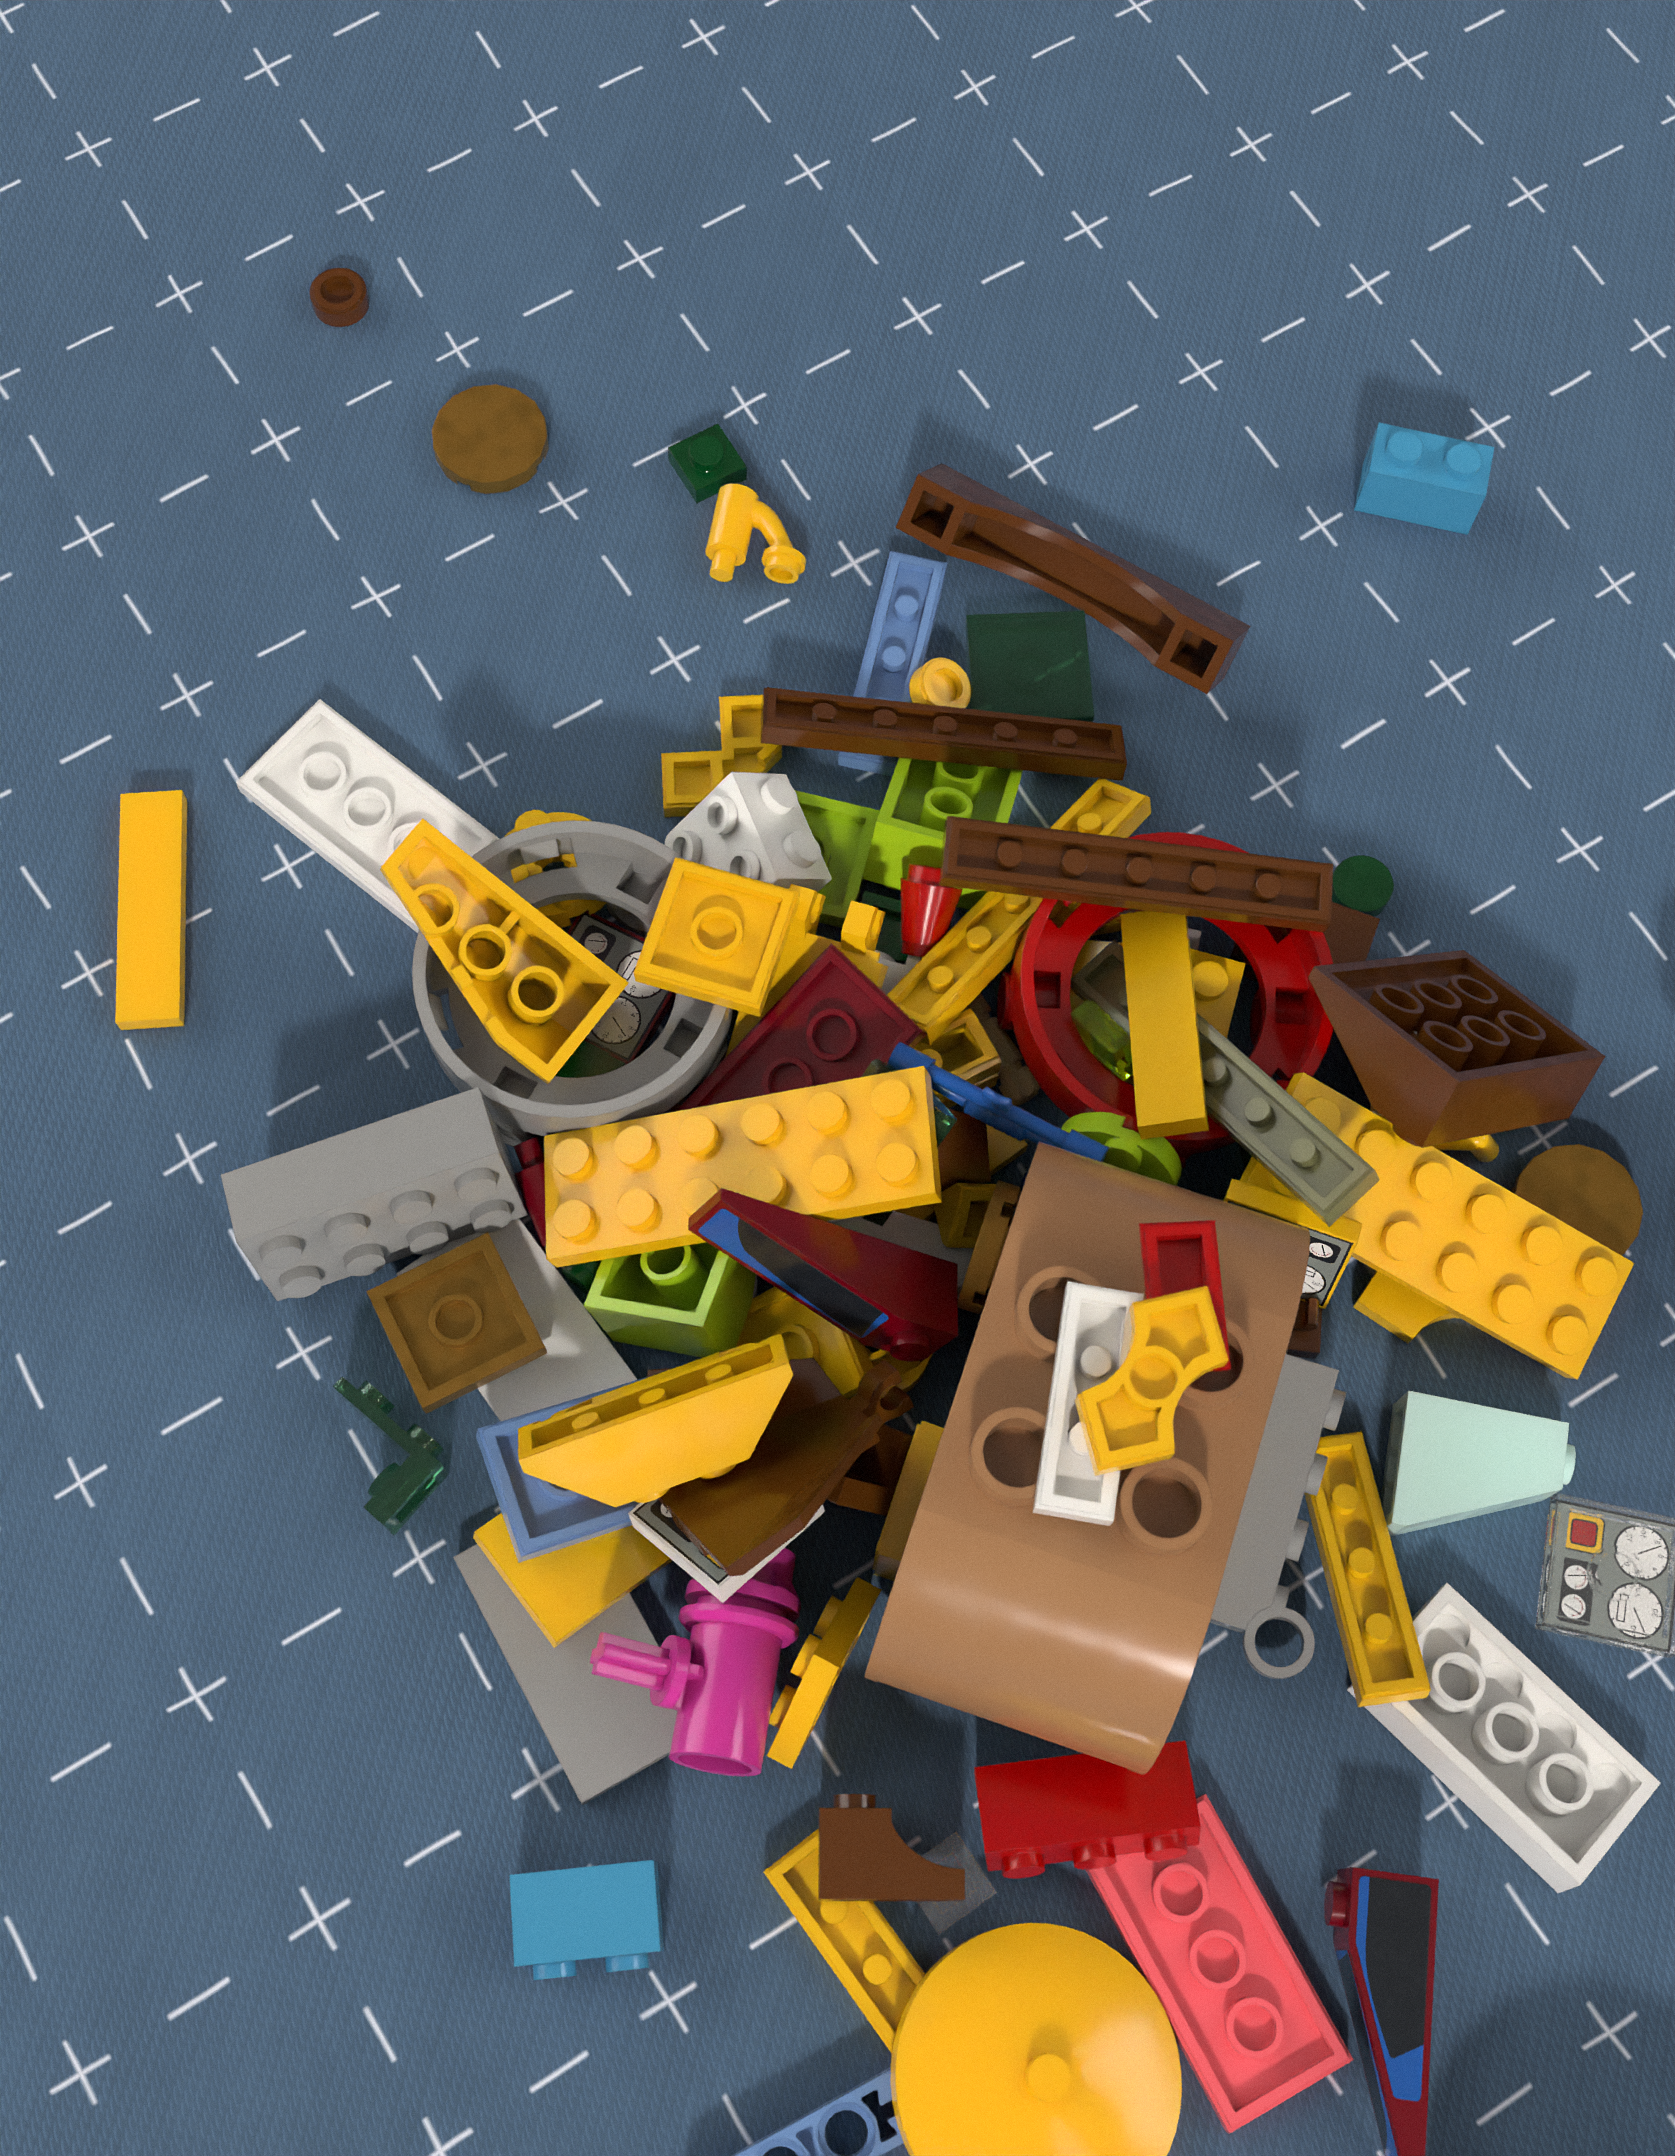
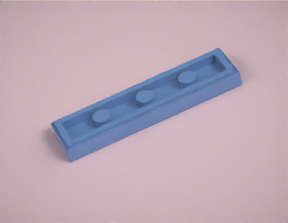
M890 551L854 697L913 703L909 693V683L913 673L925 664L948 562ZM840 751L838 765L892 777L899 757Z

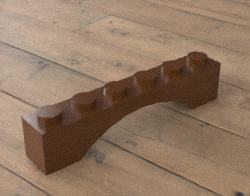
M943 463L917 475L896 525V528L945 555L1002 572L1067 602L1118 634L1137 649L1152 665L1205 694H1208L1225 678L1251 627Z

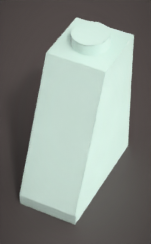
M1413 1391L1406 1392L1393 1404L1381 1494V1505L1389 1535L1395 1536L1540 1502L1563 1489V1484H1569L1575 1467L1574 1445L1567 1444L1569 1423Z

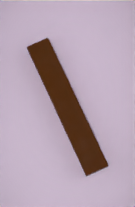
M767 687L763 689L760 743L1123 781L1127 767L1123 730L1120 725Z
M947 816L944 824L939 885L1325 932L1331 926L1333 864Z

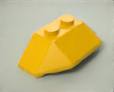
M782 1334L760 1340V1343H747L711 1354L592 1397L556 1412L549 1419L542 1422L539 1420L518 1428V1461L523 1473L613 1507H619L632 1501L638 1503L650 1502L660 1498L671 1487L699 1477L711 1479L728 1473L737 1463L750 1459L793 1377Z

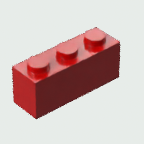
M1186 1740L1165 1743L1153 1766L1145 1775L1132 1772L1125 1767L1084 1753L974 1767L988 1871L1002 1870L1003 1877L1013 1879L1033 1877L1045 1871V1864L1073 1861L1074 1867L1077 1869H1099L1116 1863V1855L1144 1852L1145 1858L1148 1860H1170L1186 1855L1188 1853L1187 1846L1199 1845L1201 1824Z

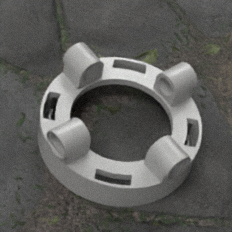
M575 820L536 825L511 833L494 841L472 856L473 859L536 909L565 900L585 899L606 902L609 913L619 923L644 936L648 934L675 857L684 859L671 848L638 831L615 824ZM564 854H574L577 867L545 871L514 884L511 874L512 869L542 859ZM419 929L412 965L413 992L416 1008L431 1049L447 1077L461 1093L476 1087L480 1088L502 1139L507 1145L513 1147L530 1140L533 1134L545 1136L662 1114L675 1106L691 1091L694 1092L726 1057L729 1046L727 1045V1033L731 1024L733 1009L676 993L674 1007L665 1028L655 1042L639 1057L616 1070L601 1075L582 1078L554 1076L547 1085L494 1042ZM448 993L452 1020L463 1045L462 1048L455 1050L451 1049L440 1030L447 1031L449 1028L443 1013L441 998L438 996Z

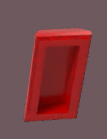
M1215 1220L1139 1223L1145 1299L1207 1286L1229 1359L1225 1366L1211 1371H1230Z

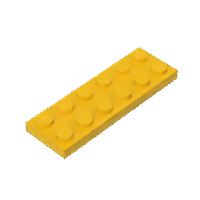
M924 1066L544 1136L546 1260L556 1268L704 1243L706 1241L688 1230L689 1217L721 1188L826 1222L942 1202L931 1075Z
M1304 1072L1295 1073L1286 1092L1375 1169L1380 1179L1342 1215L1363 1223L1358 1243L1351 1256L1563 1377L1578 1380L1634 1262L1432 1146L1421 1148L1402 1140L1393 1131V1124L1308 1074ZM1253 1156L1251 1157L1240 1181L1300 1201Z

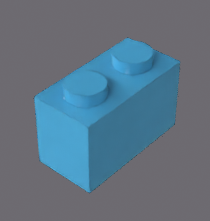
M1379 422L1363 462L1354 510L1468 535L1486 497L1495 447Z
M655 1860L509 1875L514 1967L533 1965V1980L577 1976L576 1960L604 1957L606 1972L649 1968L648 1953L664 1951L658 1862Z

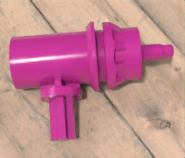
M784 1548L724 1603L692 1578L687 1584L685 1600L689 1605L683 1606L680 1609L678 1617L684 1628L691 1633L690 1640L669 1635L661 1647L605 1632L599 1634L597 1647L592 1649L590 1664H593L591 1674L650 1689V1700L654 1706L677 1710L669 1759L673 1762L691 1769L720 1775L755 1776L761 1773L781 1649L796 1642L799 1637V1628L793 1623L799 1618L801 1602L792 1585L796 1556L789 1549Z

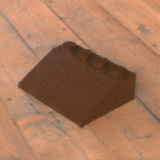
M1465 950L1314 966L1308 977L1372 1107L1393 1124L1392 1129L1398 1137L1421 1148L1568 1119L1606 1057Z

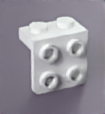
M731 772L668 833L665 839V845L685 860L787 889L790 888L791 884L818 892L832 880L821 855L819 844L811 832L798 802L797 794L786 774Z

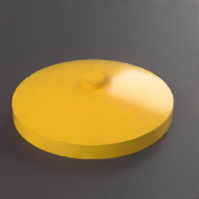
M1022 1923L988 1930L969 1938L940 1958L919 1982L905 2006L893 2043L890 2080L892 2104L898 2129L910 2156H1167L1177 2129L1182 2097L1181 2065L1173 2029L1156 1993L1140 1972L1115 1949L1084 1932L1049 1923Z

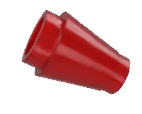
M909 864L907 879L900 878L901 940H903L901 953L924 957L948 931L963 889L939 885L940 868Z

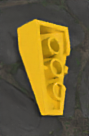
M423 818L381 866L380 871L494 1042L548 1085L629 982Z

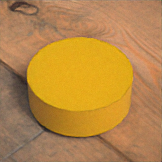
M934 658L913 673L909 683V693L913 703L966 708L971 699V684L965 671L956 662L947 658Z

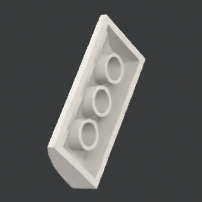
M1446 1583L1412 1617L1431 1688L1427 1698L1364 1707L1557 1893L1580 1886L1657 1789L1660 1782L1455 1589ZM1351 1684L1348 1687L1347 1691L1355 1697L1353 1686Z

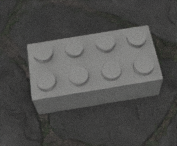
M479 1087L221 1174L236 1243L277 1302L286 1298H302L312 1295L321 1286L350 1276L373 1274L387 1263L414 1254L434 1253L444 1248L448 1242L477 1232L489 1233L500 1230L507 1226L510 1221L528 1215L521 1191L514 1176L515 1172L509 1152Z

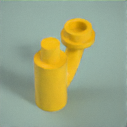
M726 484L719 489L705 550L707 557L712 561L710 576L720 582L732 580L735 567L742 565L746 560L752 528L754 527L761 531L770 546L763 551L762 564L764 565L766 577L782 584L796 582L799 574L805 570L806 558L800 551L793 548L778 515L767 504L760 501L757 493L751 488L740 484Z

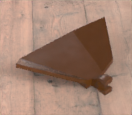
M814 1358L790 1359L793 1377L750 1459L737 1463L731 1471L722 1476L711 1479L699 1477L671 1487L658 1500L670 1512L677 1527L704 1556L709 1554L729 1576L746 1574L806 1527L858 1456L880 1441L877 1431L885 1422L901 1416L914 1407L910 1397L896 1386L903 1380L899 1371L889 1362L883 1360L866 1372L859 1382L858 1394L848 1400L839 1392ZM673 1368L648 1370L647 1378ZM895 1385L880 1399L881 1394L887 1387Z

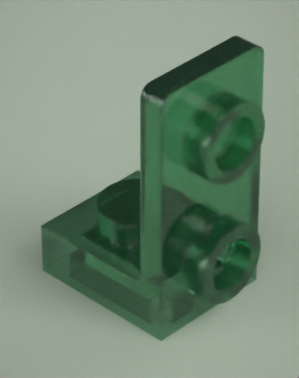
M341 1376L332 1386L340 1397L408 1456L401 1466L394 1462L376 1477L368 1490V1494L372 1498L364 1506L365 1510L394 1536L449 1475L441 1462L436 1459L444 1449L417 1424L413 1423L405 1432L387 1415L395 1406L369 1382L365 1380L356 1389Z

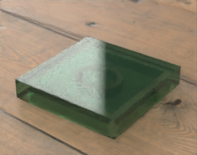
M1084 611L966 615L965 632L969 681L971 684V709L1093 722L1094 707Z

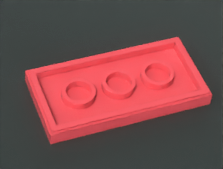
M1204 1794L1196 1798L1201 1824L1199 1845L1187 1846L1188 1853L1186 1855L1161 1861L1146 1859L1144 1852L1116 1855L1117 1861L1113 1865L1086 1870L1141 1975L1146 1979L1161 2002L1173 2029L1174 2036L1225 2132L1232 2133L1354 2059L1208 1796Z

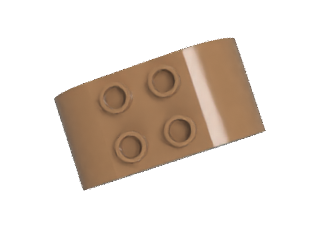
M1038 1143L910 1531L864 1678L877 1683L887 1684L1125 1767L1141 1775H1145L1159 1756L1175 1721L1214 1610L1301 1299L1310 1249V1232L1307 1228L1046 1143ZM1215 1220L1230 1371H1209L1197 1378L1184 1390L1177 1403L1173 1418L1175 1454L1171 1459L1120 1470L1114 1521L1110 1526L1033 1513L1063 1298L1067 1282L1144 1294L1143 1300H1146L1139 1223Z

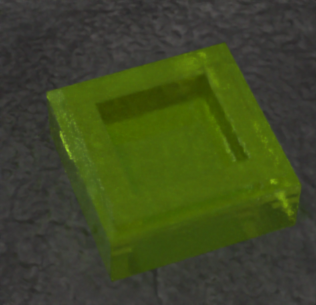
M1086 999L1070 1013L1072 1020L1076 1024L1077 1030L1087 1048L1119 1079L1125 1081L1133 1074L1130 1035L1093 1000L1090 1002Z

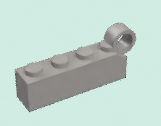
M1288 1354L1284 1358L1210 1619L1212 1624L1244 1633L1242 1644L1248 1663L1259 1674L1272 1679H1286L1298 1674L1309 1664L1314 1653L1315 1639L1309 1623L1298 1612L1286 1608L1290 1588L1278 1585L1285 1558L1296 1562L1299 1560L1309 1522L1297 1518L1304 1492L1317 1496L1328 1459L1327 1456L1316 1453L1322 1428L1336 1430L1346 1396L1345 1391L1334 1388L1339 1370ZM1278 1619L1286 1621L1300 1635V1655L1289 1666L1275 1667L1269 1665L1261 1659L1256 1651V1632L1260 1625L1269 1620Z

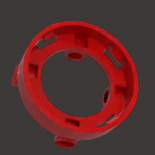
M1157 832L1128 837L1130 839L1248 853L1239 847L1221 840L1189 833ZM1043 898L1022 936L1011 970L1003 972L1001 975L997 997L998 1028L1014 1030L1020 1051L1030 1072L1052 1102L1069 1118L1087 1112L1113 1113L1126 1117L1122 1127L1139 1133L1134 1086L1109 1072L1097 1061L1083 1042L1072 1014L1070 985L1077 956L1087 940L1103 925L1120 915L1145 910L1082 903L1059 929L1049 918L1059 900ZM1062 900L1066 907L1072 903V901ZM1204 918L1223 930L1237 943L1250 961L1260 988L1256 991L1251 1006L1250 1036L1254 1048L1248 1058L1269 1077H1272L1275 1072L1282 1079L1276 1083L1285 1091L1295 1073L1304 1072L1313 1077L1327 1051L1333 1033V1026L1308 978L1314 966L1333 964L1332 955L1324 933L1285 928L1288 935L1277 944L1264 925ZM1208 1115L1209 1130L1164 1136L1177 1152L1182 1169L1186 1167V1160L1192 1154L1222 1148L1236 1141Z

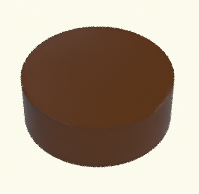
M347 268L328 269L320 273L310 286V299L314 312L327 325L334 327L353 325L360 321L368 311L369 296L363 278L353 270Z

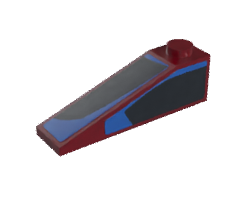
M723 1188L689 1217V1231L864 1345L890 1352L891 1356L895 1359L906 1362H922L958 1336V1264Z
M1350 1867L1338 1869L1337 1882L1329 1881L1325 1893L1324 1918L1327 1926L1334 1927L1333 1944L1385 2156H1425L1439 1879Z

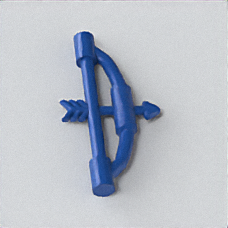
M902 1042L895 1046L888 1061L889 1066L897 1070L924 1066L931 1075L932 1089L964 1108L965 1114L1018 1141L1027 1139L1036 1144L1042 1142L1103 1162L1109 1147L1073 1129L1068 1133L1013 1105L1011 1098L1001 1096L987 1086L981 1089L936 1066L935 1059Z

